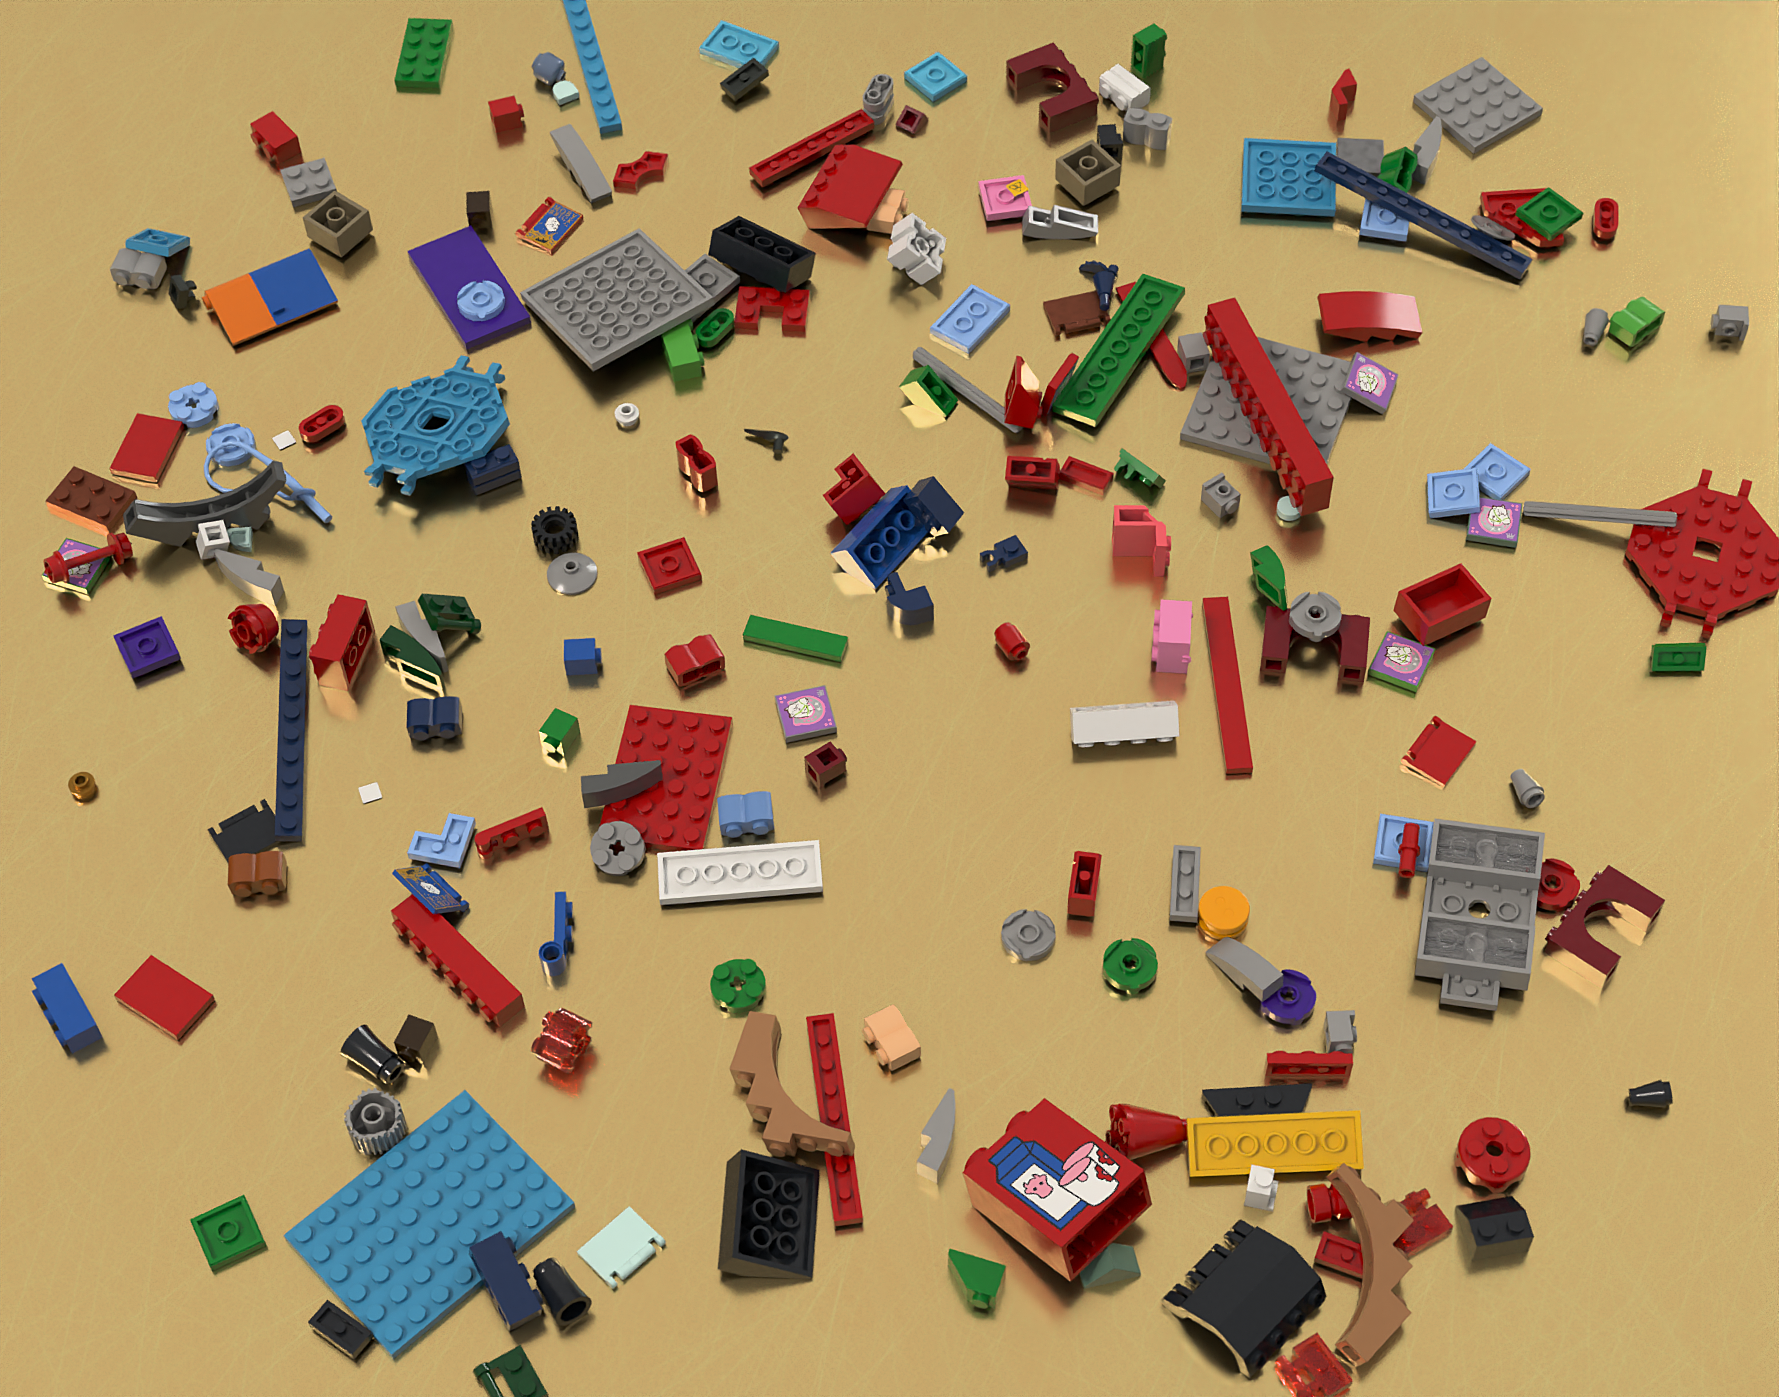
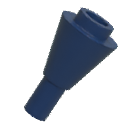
M1101 271L1093 276L1092 281L1100 299V309L1106 311L1109 309V298L1115 285L1116 277L1111 272Z

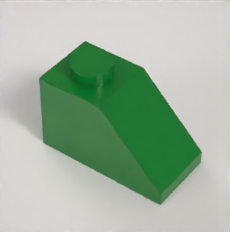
M929 365L911 370L899 386L914 405L942 417H946L958 401L956 396Z
M949 1249L948 1267L966 1300L971 1301L974 1306L979 1308L990 1307L995 1309L1006 1278V1265Z

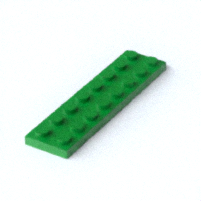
M1142 273L1053 403V412L1096 427L1184 297L1185 287Z

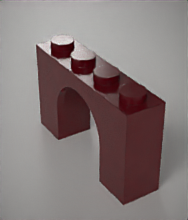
M1054 42L1006 60V77L1017 91L1044 81L1059 83L1067 89L1064 93L1039 103V120L1049 133L1097 115L1098 95L1089 88L1085 78H1081L1072 63L1070 64L1061 49L1059 50Z
M1267 606L1260 671L1286 674L1289 646L1294 640L1302 636L1289 624L1291 608H1287L1284 611L1278 606ZM1310 613L1311 617L1320 618V613ZM1342 614L1338 630L1331 636L1326 637L1337 647L1339 652L1338 680L1364 683L1367 668L1370 617Z
M1610 865L1602 873L1596 872L1589 885L1591 887L1589 890L1583 889L1575 900L1577 905L1573 910L1568 908L1560 919V922H1562L1558 928L1553 926L1545 938L1548 942L1545 950L1546 954L1601 989L1617 970L1621 956L1596 941L1588 933L1584 920L1596 913H1612L1622 917L1646 933L1660 915L1665 903L1663 898Z

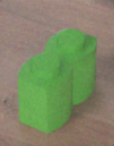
M1643 296L1636 300L1633 299L1625 309L1620 312L1616 311L1609 321L1611 323L1609 332L1628 346L1633 347L1641 342L1646 335L1653 333L1661 326L1665 311Z

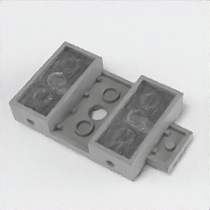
M1443 819L1434 820L1415 975L1443 979L1440 1003L1497 1011L1499 987L1528 991L1545 833ZM1474 903H1483L1490 911V914L1485 918H1475L1469 913L1468 908L1472 907Z

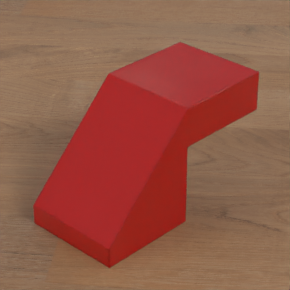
M1350 68L1345 69L1331 91L1329 106L1337 121L1346 120L1348 102L1354 101L1356 97L1357 82Z

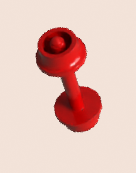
M108 533V546L64 561L61 553L54 551L52 556L45 558L43 561L44 573L47 574L52 583L61 581L69 583L68 570L111 555L118 565L123 564L124 560L133 556L132 543L125 533L116 535Z

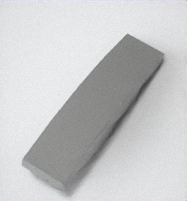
M568 124L550 131L549 134L569 172L573 173L580 188L583 187L589 201L593 203L611 196L612 190L572 125Z

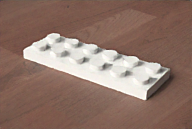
M819 840L657 853L660 905L823 892Z

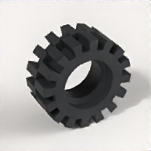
M555 506V510L547 507V512H544L543 509L540 510V516L536 514L534 521L531 523L535 545L541 551L545 548L546 553L549 554L551 550H554V554H559V549H562L564 553L567 551V546L571 549L574 546L573 542L576 543L578 540L577 523L571 511L568 513L566 508L560 511V506ZM554 526L564 528L563 531L556 534L545 532Z

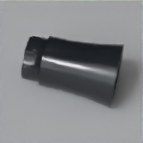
M366 1024L359 1026L348 1036L340 1051L341 1056L356 1063L376 1079H381L385 1084L393 1083L405 1067V1063L398 1058V1055L388 1048Z
M548 1258L534 1268L533 1277L536 1280V1285L549 1305L557 1325H569L587 1313L591 1307L592 1300L579 1288L556 1258Z

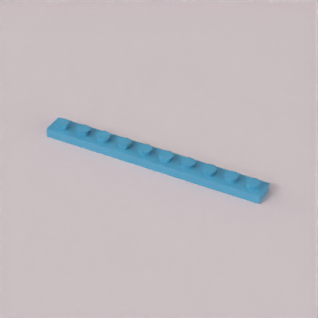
M562 0L600 134L622 130V122L586 0Z

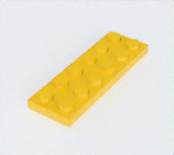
M1360 1110L1186 1118L1190 1177L1250 1174L1251 1165L1275 1169L1274 1173L1333 1170L1343 1163L1353 1169H1364Z

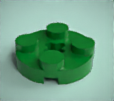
M1131 938V941L1116 940L1108 946L1104 953L1103 975L1110 984L1120 990H1125L1130 994L1138 993L1140 989L1149 986L1157 975L1158 961L1156 952L1150 944L1141 939ZM1132 960L1136 962V968L1133 969L1126 968L1125 963H1123L1125 961L1130 963Z
M752 959L729 960L714 968L710 981L711 995L718 1006L721 1005L727 1008L729 1012L743 1013L750 1011L758 1005V1001L766 993L764 973ZM737 981L745 983L742 985V990H737L736 987H731V985Z

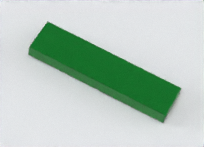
M750 615L743 632V640L838 662L842 661L848 645L847 636Z

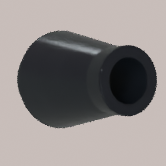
M1662 1079L1628 1089L1631 1106L1641 1105L1666 1108V1105L1673 1104L1669 1081L1662 1082Z

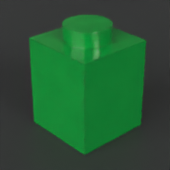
M557 708L553 710L539 730L541 745L547 751L557 752L561 755H565L580 733L578 718Z

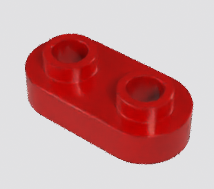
M1601 198L1596 201L1593 211V231L1601 238H1612L1616 235L1619 225V206L1613 199Z
M328 405L307 417L299 424L301 438L306 442H316L337 430L345 422L343 410L337 405Z

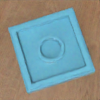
M939 52L904 72V78L932 102L967 82V75Z

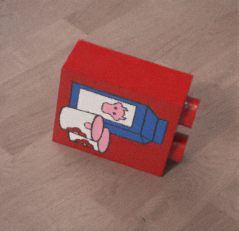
M1045 1098L1031 1111L1024 1110L1018 1112L1008 1123L1005 1134L990 1148L982 1147L972 1153L962 1172L972 1206L1069 1281H1072L1152 1205L1145 1171Z

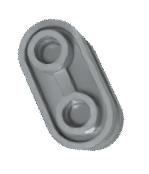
M886 74L874 76L863 94V111L874 121V125L884 122L894 103L893 79Z

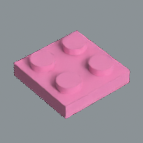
M1024 175L978 181V188L987 221L1024 216L1028 206H1032L1028 191L1014 196L1006 187V185L1018 179L1026 185Z

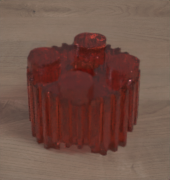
M559 1008L555 1013L548 1011L542 1021L544 1028L540 1034L541 1037H537L534 1040L531 1052L537 1055V1059L565 1073H571L575 1068L573 1062L579 1055L584 1056L590 1047L589 1044L592 1041V1037L588 1036V1030L592 1028L593 1022L564 1008Z

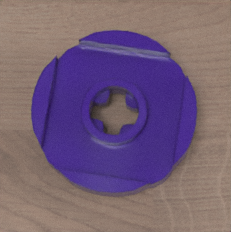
M1290 969L1282 970L1283 986L1263 1002L1260 1000L1261 1011L1277 1022L1299 1025L1313 1012L1316 1003V991H1314L1310 979L1303 973ZM1287 992H1291L1294 1000L1286 1001L1280 995H1286Z

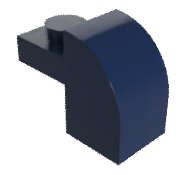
M898 572L888 574V585L885 586L888 615L894 621L904 625H918L934 620V604L926 586L906 591Z

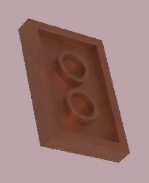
M73 466L45 502L47 507L110 532L130 504L137 498L134 490Z

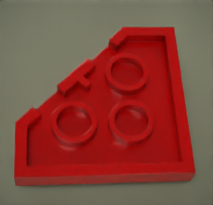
M1547 188L1481 192L1480 202L1485 217L1538 247L1563 245V233L1549 241L1515 215L1519 207Z

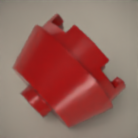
M264 604L239 605L228 616L233 627L229 630L231 638L239 648L245 647L248 649L249 654L263 652L279 633L276 616Z

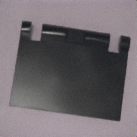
M265 799L260 801L264 810L258 812L256 806L252 805L218 823L222 831L221 833L216 834L213 827L207 829L228 864L229 857L232 855L243 853L258 854L281 842L275 841V814Z

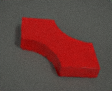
M645 151L638 160L628 164H619L613 179V186L636 189L643 180L649 177L664 176L669 160L668 154Z

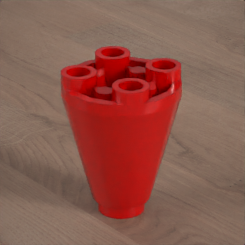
M1126 1103L1113 1104L1109 1107L1111 1125L1110 1130L1106 1131V1143L1129 1160L1174 1147L1187 1141L1186 1119Z

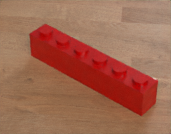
M413 894L391 910L394 920L392 926L401 936L405 934L410 939L411 946L418 953L422 951L427 956L429 964L435 970L440 968L445 973L444 977L452 987L458 986L462 990L461 993L465 1000L471 1005L475 1003L480 1008L479 1011L486 1021H493L500 1028L525 1007L522 993L440 913L433 914Z

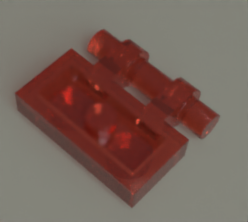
M1426 1188L1418 1192H1410L1400 1202L1408 1211L1412 1209L1415 1213V1216L1412 1217L1414 1221L1393 1243L1407 1257L1449 1234L1453 1229L1452 1224L1437 1204L1427 1209L1423 1205V1202L1431 1197Z
M1318 1333L1293 1347L1292 1353L1296 1357V1360L1290 1363L1285 1355H1281L1275 1360V1363L1281 1370L1280 1375L1285 1381H1289L1297 1391L1296 1397H1315L1314 1395L1321 1391L1324 1397H1334L1353 1383L1351 1377ZM1303 1369L1313 1380L1307 1385L1298 1374Z

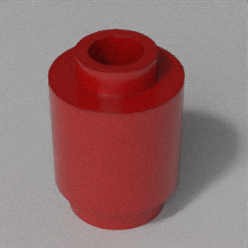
M1006 622L995 630V641L1009 660H1021L1027 656L1030 644L1017 626Z

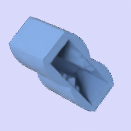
M758 791L745 795L732 794L717 798L721 835L735 838L747 832L762 835L774 830L770 792Z

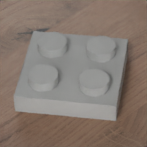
M325 158L280 170L293 207L325 199L334 190L337 191Z

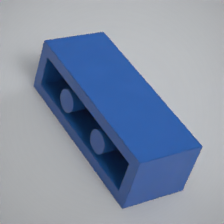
M63 963L32 978L36 986L32 993L39 1005L45 1003L47 1009L43 1013L50 1026L57 1025L59 1030L54 1033L62 1047L67 1044L73 1054L103 1038Z

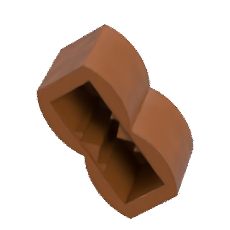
M265 851L258 854L243 853L230 856L228 887L231 894L239 897H248L257 892L272 895L285 890L287 861L283 852Z

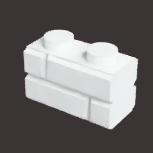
M1119 64L1100 76V94L1104 98H1109L1115 102L1120 110L1128 111V108H1143L1150 101L1151 88Z

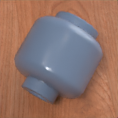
M550 52L540 53L532 64L533 75L548 86L563 81L566 76L564 61Z

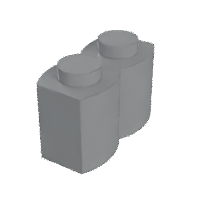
M1128 108L1123 124V140L1131 144H1145L1153 149L1165 150L1171 139L1172 118L1161 113H1149L1140 108Z
M122 248L119 250L110 268L113 281L120 285H137L143 289H156L164 276L167 265L164 256Z

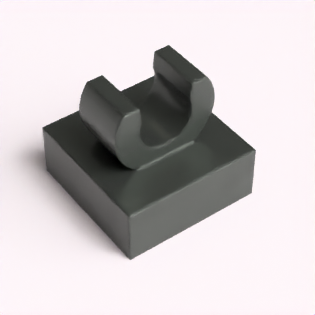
M181 275L171 276L168 294L177 309L186 308L187 300L195 299L196 296L192 290L197 289V286L192 280L184 282Z

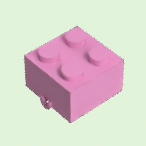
M1161 600L1160 610H1155L1151 661H1156V672L1187 674L1188 663L1191 662L1189 652L1191 619L1193 618L1192 601Z

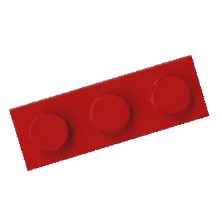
M1275 1051L1267 1053L1265 1076L1350 1077L1353 1067V1053L1341 1051L1330 1053H1315L1313 1051L1287 1053L1285 1051Z

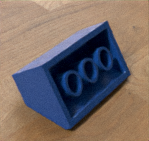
M908 485L890 488L830 553L844 572L873 589H876L884 581L888 574L896 568L928 533L924 524L917 516L910 512L909 507L903 501L911 491Z

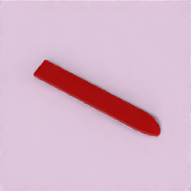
M1136 282L1116 287V292L1122 302ZM1162 328L1149 349L1168 380L1178 389H1185L1187 371Z

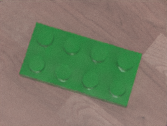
M408 18L394 79L396 87L440 88L453 30L452 19Z

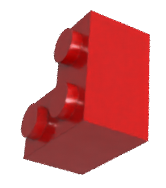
M853 453L834 468L842 480L823 494V497L843 522L848 525L858 519L871 505L876 504L885 495V492Z

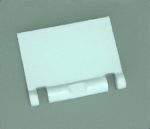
M629 1206L577 1251V1254L610 1288L614 1289L618 1284L611 1276L616 1273L621 1280H624L656 1252L650 1242L655 1240L662 1247L666 1241Z

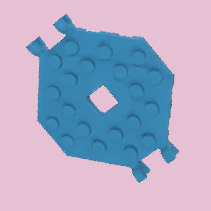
M461 355L453 368L444 370L445 375L433 379L429 375L411 381L412 386L398 390L397 386L387 389L361 420L374 463L364 471L365 475L372 476L368 482L369 486L378 488L382 483L383 473L387 471L399 474L396 480L398 483L404 484L401 493L410 496L415 489L418 478L484 457L510 425L495 384H501L506 379L505 375L498 374L502 368L501 364L493 362L485 375L474 373L473 368L466 367L470 362V358ZM433 416L449 419L444 426L438 429H423Z

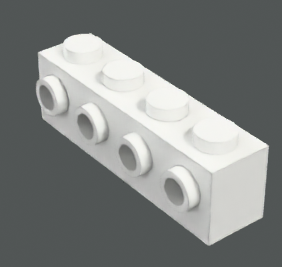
M1175 701L1070 708L1071 739L1079 747L1094 746V742H1104L1105 745H1118L1122 740H1131V743H1145L1146 739L1157 738V741L1166 742L1173 740V737H1179L1178 705Z

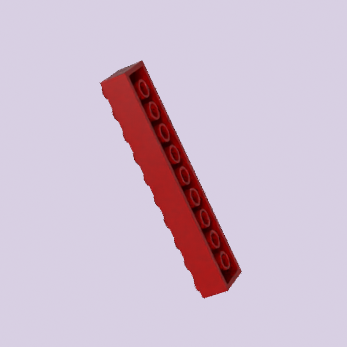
M1236 298L1209 304L1207 315L1204 317L1206 328L1205 332H1203V337L1206 345L1210 346L1215 363H1219L1224 380L1230 383L1233 397L1235 399L1238 398L1241 411L1244 416L1248 417L1253 434H1257L1259 437L1262 451L1264 453L1267 452L1270 458V465L1274 471H1277L1282 488L1287 489L1292 507L1297 508L1300 516L1328 509L1334 476Z

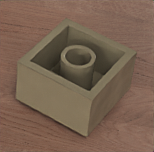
M1093 139L1056 159L1055 179L1083 206L1120 186L1121 165Z
M335 190L303 217L307 237L340 257L344 256L373 230L369 210Z

